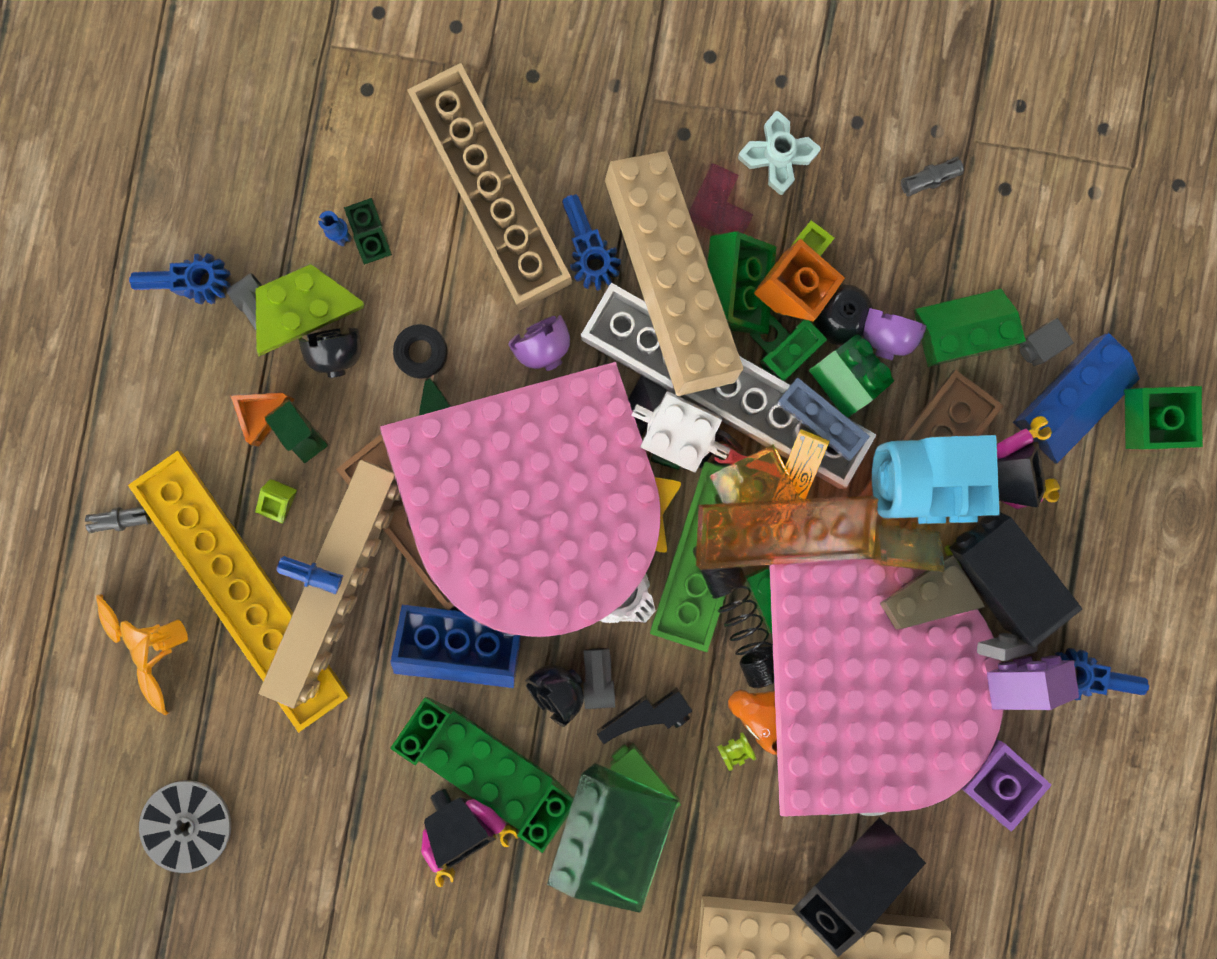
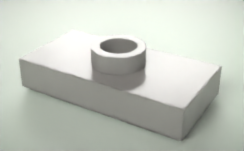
M1001 633L997 638L978 642L977 653L1006 661L1035 653L1038 645L1033 648L1019 639L1017 635Z

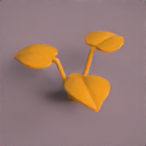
M96 595L98 614L102 627L113 642L118 643L120 642V637L123 638L126 647L130 651L132 660L137 666V679L145 699L158 712L163 715L169 714L165 710L161 688L152 675V667L164 656L172 653L171 648L188 641V634L183 623L177 619L161 627L157 624L153 627L138 629L130 622L122 621L119 626L116 614L106 601L103 600V595ZM152 645L156 651L162 650L147 663L149 646Z

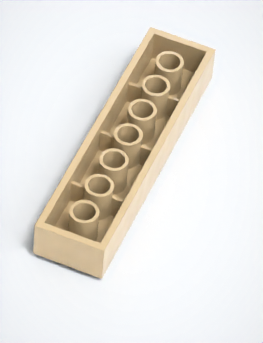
M462 63L408 89L411 100L519 311L571 285V276Z
M664 151L610 161L605 183L676 396L735 383L744 368L668 152Z
M359 461L315 562L317 567L343 575L339 590L335 595L310 585L304 587L258 694L293 709L303 702L306 703L309 697L313 699L320 686V681L317 680L321 669L326 670L333 655V653L329 652L333 641L338 642L344 631L345 625L341 622L345 613L350 614L356 603L357 596H354V592L358 584L363 585L369 573V568L366 567L370 556L375 557L380 548L381 540L378 537L382 528L387 529L392 520L394 512H391L390 509L394 500L399 501L401 498L394 472L371 462Z
M710 896L701 897L696 959H949L951 930L942 919L883 913L862 938L841 956L837 957L792 910L795 905Z

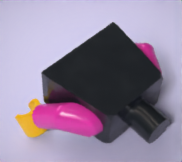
M1043 416L1032 420L1031 430L1024 429L997 443L999 501L1015 509L1028 506L1038 507L1044 498L1048 502H1056L1060 497L1057 491L1060 489L1058 481L1052 478L1044 480L1039 443L1033 440L1035 437L1040 440H1046L1052 434L1049 427L1039 430L1040 427L1048 424L1047 419Z
M443 789L430 797L436 812L424 820L425 829L422 835L421 853L433 872H437L435 877L436 885L443 887L444 880L441 875H447L450 881L453 882L455 877L453 867L496 840L495 834L499 833L501 844L504 847H509V842L503 837L507 833H512L518 839L517 830L512 825H506L492 808L475 799L467 800L459 797L452 801L447 790Z

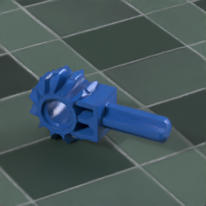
M576 194L569 195L562 200V204L575 235V238H572L575 250L572 253V258L577 262L570 264L572 271H578L574 276L576 282L585 279L584 288L586 289L591 286L592 282H595V288L598 291L601 290L602 281L607 286L612 283L609 276L619 277L620 273L614 267L621 265V259L613 258L617 254V249L614 247L607 250L608 242L606 240L602 241L598 229L592 231L579 196ZM593 259H600L604 265L600 270L594 271L588 267V263Z
M206 253L204 258L200 254H194L193 263L189 260H184V263H170V271L133 272L131 277H129V282L134 290L170 289L171 292L179 296H185L189 299L194 298L198 304L202 305L205 300L210 304H215V295L225 298L222 289L223 287L229 288L231 284L224 279L228 278L231 274L229 270L223 269L225 263L221 259L215 260L212 254ZM209 273L208 282L204 285H201V277L204 274Z
M1067 648L1065 654L1062 652L1055 653V656H1061V661L1074 660V666L1077 669L1076 679L1079 698L1074 700H1081L1082 694L1088 697L1092 696V693L1107 695L1108 689L1137 695H1146L1149 690L1148 679L1145 677L1111 672V667L1098 664L1095 658H1088L1087 651L1079 650L1076 652L1073 648Z

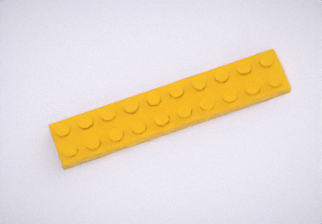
M176 451L128 486L264 682L293 612L182 451ZM328 665L326 670L321 669L317 678L320 681V686L313 699L309 697L306 703L303 702L294 709L277 702L298 733L350 697V694L330 665Z

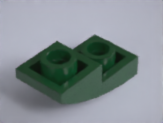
M373 198L344 207L363 264L365 265L391 256L392 252Z

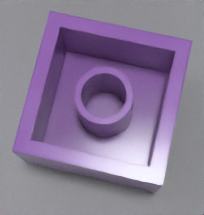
M1031 656L1013 658V662L999 663L998 669L987 672L992 710H1052L1079 698L1074 660L1061 661V656L1042 657L1041 661H1032Z
M996 739L987 760L977 774L961 789L1012 832L1052 784L1005 743Z

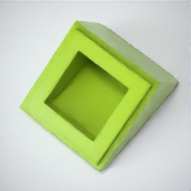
M270 479L260 490L255 512L283 524L297 490Z

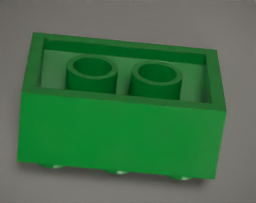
M738 231L710 236L707 266L730 331L768 334L771 308L758 298L754 292L775 265L777 246Z
M1002 289L914 310L916 322L927 326L921 342L928 367L1015 347L1026 342L1019 312Z

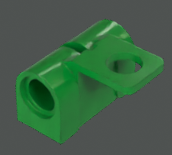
M770 315L769 325L773 326L777 331V338L774 341L766 342L761 338L760 334L749 333L750 337L768 354L760 362L763 370L782 381H785L827 340L809 320L804 319L790 334L772 315Z

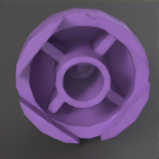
M869 308L863 336L871 344L872 348L877 349L876 356L893 360L894 355L905 356L912 353L919 346L927 326L901 316L883 314V311Z
M561 315L557 319L555 316H551L526 328L528 332L524 334L523 338L517 334L508 343L520 363L533 369L545 367L546 371H550L562 364L560 358L568 351L570 334Z

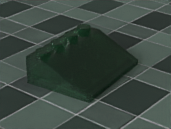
M594 763L581 774L547 885L573 898L640 913L643 909L679 800Z

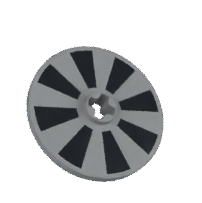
M191 780L173 782L155 792L146 802L139 821L141 843L148 856L162 868L177 873L195 872L209 866L222 854L231 834V816L223 798L208 785ZM189 821L191 827H189L188 831L182 832L179 827Z

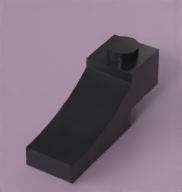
M677 687L654 704L645 695L598 728L597 736L603 744H606L625 732L643 726L665 724L667 729L673 725L675 728H678L690 719L688 714L692 712V708Z

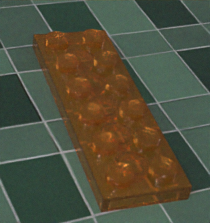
M874 496L701 504L698 509L696 566L702 570L873 558L878 498Z

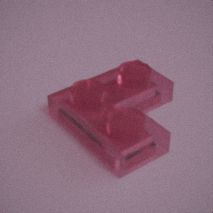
M714 163L711 164L689 211L692 222L718 234L735 231L745 233L753 214L727 202L739 177L738 174Z

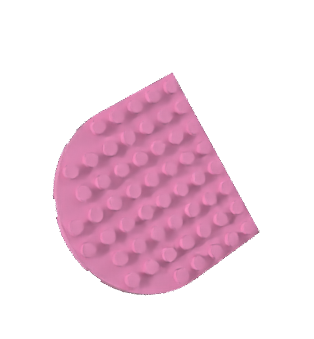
M616 362L380 426L423 565L433 582L450 602L465 615L480 624L511 635L528 637H549L578 631L598 622L620 607L631 596L646 574L654 556L659 537V494L646 451L640 448L642 439L635 418L631 416L633 412Z
M769 559L780 816L918 810L939 803L963 788L977 774L987 760L995 744L1003 716V710H992L987 672L998 669V664L1001 663V660L977 653L978 642L994 638L979 610L976 609L896 630L880 603L924 573L928 568L898 560Z

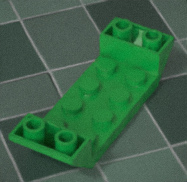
M428 697L422 700L390 748L415 766L418 762H421L473 799L492 808L502 819L519 830L517 834L519 838L541 853L544 852L577 803V800L552 775L457 710Z

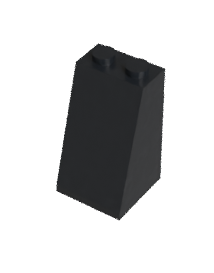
M999 512L1000 515H986L973 529L959 535L956 542L948 548L1001 626L1034 648L1083 609L1012 517Z
M879 817L792 910L839 957L865 935L923 868L926 862L918 855L915 849L908 846L895 833L890 825L886 824Z

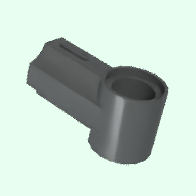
M250 273L227 288L226 292L236 307L245 313L256 330L255 289L262 285Z
M609 648L584 650L586 682H583L585 709L615 708L614 680H611V655Z

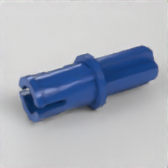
M325 211L319 216L322 221L318 220V223L329 240L335 241L340 246H344L345 242H351L352 236L349 234L348 226L343 219L338 218L332 211Z
M284 556L277 565V572L279 574L305 582L304 587L310 585L335 595L343 579V575L317 567V563L314 562L312 565H308Z

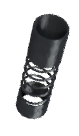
M727 535L716 536L695 546L693 549L694 556L713 599L723 597L739 588L748 589L749 593L743 600L728 603L720 607L718 612L730 611L745 602L754 604L755 607L751 613L729 619L724 623V627L737 625L751 616L760 618L761 621L756 628L737 632L729 640H741L753 634L756 630L766 633V637L762 642L742 646L735 654L744 655L739 664L749 687H767L774 684L773 644L765 642L768 639L769 632L759 628L763 622L762 616L753 614L758 606L757 603L747 600L752 591L749 587L743 586L747 579L732 542L729 539L730 537ZM740 619L734 623L728 624L734 620ZM748 632L747 634H745V635H743V636H740V637H738V638H734V637H736L737 635H740V634H742V633ZM763 644L770 645L768 647L759 648ZM757 645V646H755V647H753V648H751V649H749V650H747V651L740 652L741 650H743V649H745V648H748V647Z

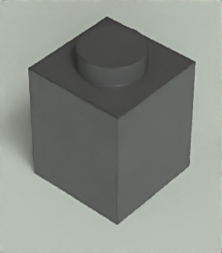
M1056 318L1025 337L1026 342L1019 345L1022 357L1028 363L1037 366L1048 361L1074 344L1059 319Z

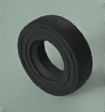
M423 324L405 328L397 336L393 346L394 360L399 369L408 376L418 379L429 378L437 374L443 368L448 354L447 344L443 336L433 327ZM418 340L428 342L432 348L431 357L423 363H416L409 356L410 346Z

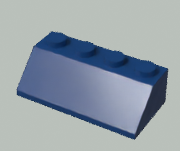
M1110 333L1094 338L1013 423L1021 431L1024 429L1029 431L1031 430L1030 425L1034 418L1039 416L1045 417L1048 424L1040 427L1039 430L1049 427L1052 431L1051 436L1046 440H1040L1037 437L1033 440L1038 442L1039 448L1057 464L1125 395L1124 389H1131L1140 379L1131 354Z
M402 604L390 662L394 674L514 688L521 635H511L480 624L460 611Z

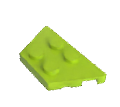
M312 264L255 289L257 354L262 356L364 308V303Z

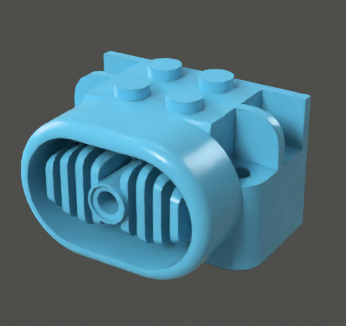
M996 435L931 437L921 440L890 441L880 444L875 450L872 463V491L878 514L883 518L918 517V524L946 523V517H949V523L978 522V516L1000 515Z

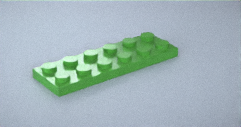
M704 462L649 632L650 634L708 652L720 614L718 609L722 607L725 596L717 599L712 598L694 556L693 549L705 540L720 535H727L730 537L729 539L738 557L762 483L761 479Z

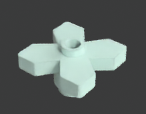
M775 111L764 125L766 142L749 141L740 151L738 159L749 169L769 166L768 185L778 194L783 195L795 180L792 165H809L818 155L821 148L809 137L795 139L790 134V121L779 111Z

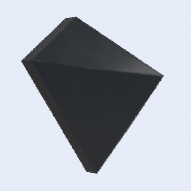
M641 375L628 398L632 412L636 404L653 412L659 406L667 389ZM634 417L642 437L648 423Z

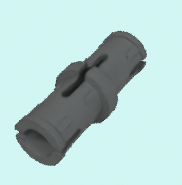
M953 157L935 166L930 164L923 171L902 178V190L906 193L907 197H910L928 188L935 189L941 183L963 175V163L959 160V157Z
M118 507L113 508L111 512L86 515L85 522L91 521L93 524H86L85 526L88 533L111 529L123 531L126 527L151 524L152 520L150 517L145 516L148 514L143 507L125 510Z

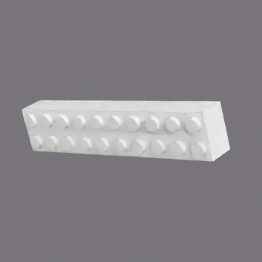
M611 283L581 333V340L676 395L646 303ZM740 357L744 369L735 383L679 396L721 416L722 422L787 459L801 429L814 434L776 403L790 385ZM854 421L852 422L870 436L869 439L850 461L846 460L828 445L816 473V476L839 489L847 488L876 437V434Z

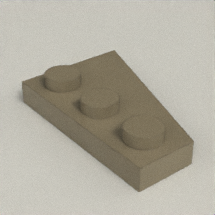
M954 555L946 556L880 603L896 630L985 607Z

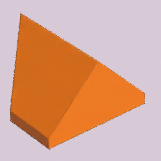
M284 393L231 396L245 441L250 445L259 447L272 430L265 420V416L289 399L293 402L295 399Z

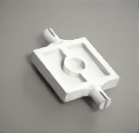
M667 391L661 404L653 412L636 404L631 416L648 423L647 432L640 448L694 473L697 471L702 459L709 452L723 459H726L727 454L730 452V447L715 441V433L722 422V417Z

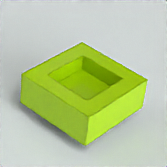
M810 220L793 244L802 239L821 256L834 240V237Z

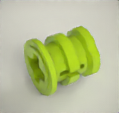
M743 732L740 733V739L736 741L731 739L728 741V745L717 746L729 771L733 770V766L738 763L740 766L745 764L744 760L748 758L756 760L755 754Z

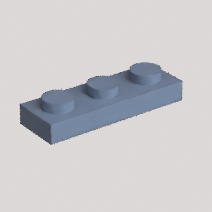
M799 378L794 380L776 402L814 434L829 440V446L848 461L856 455L870 437Z

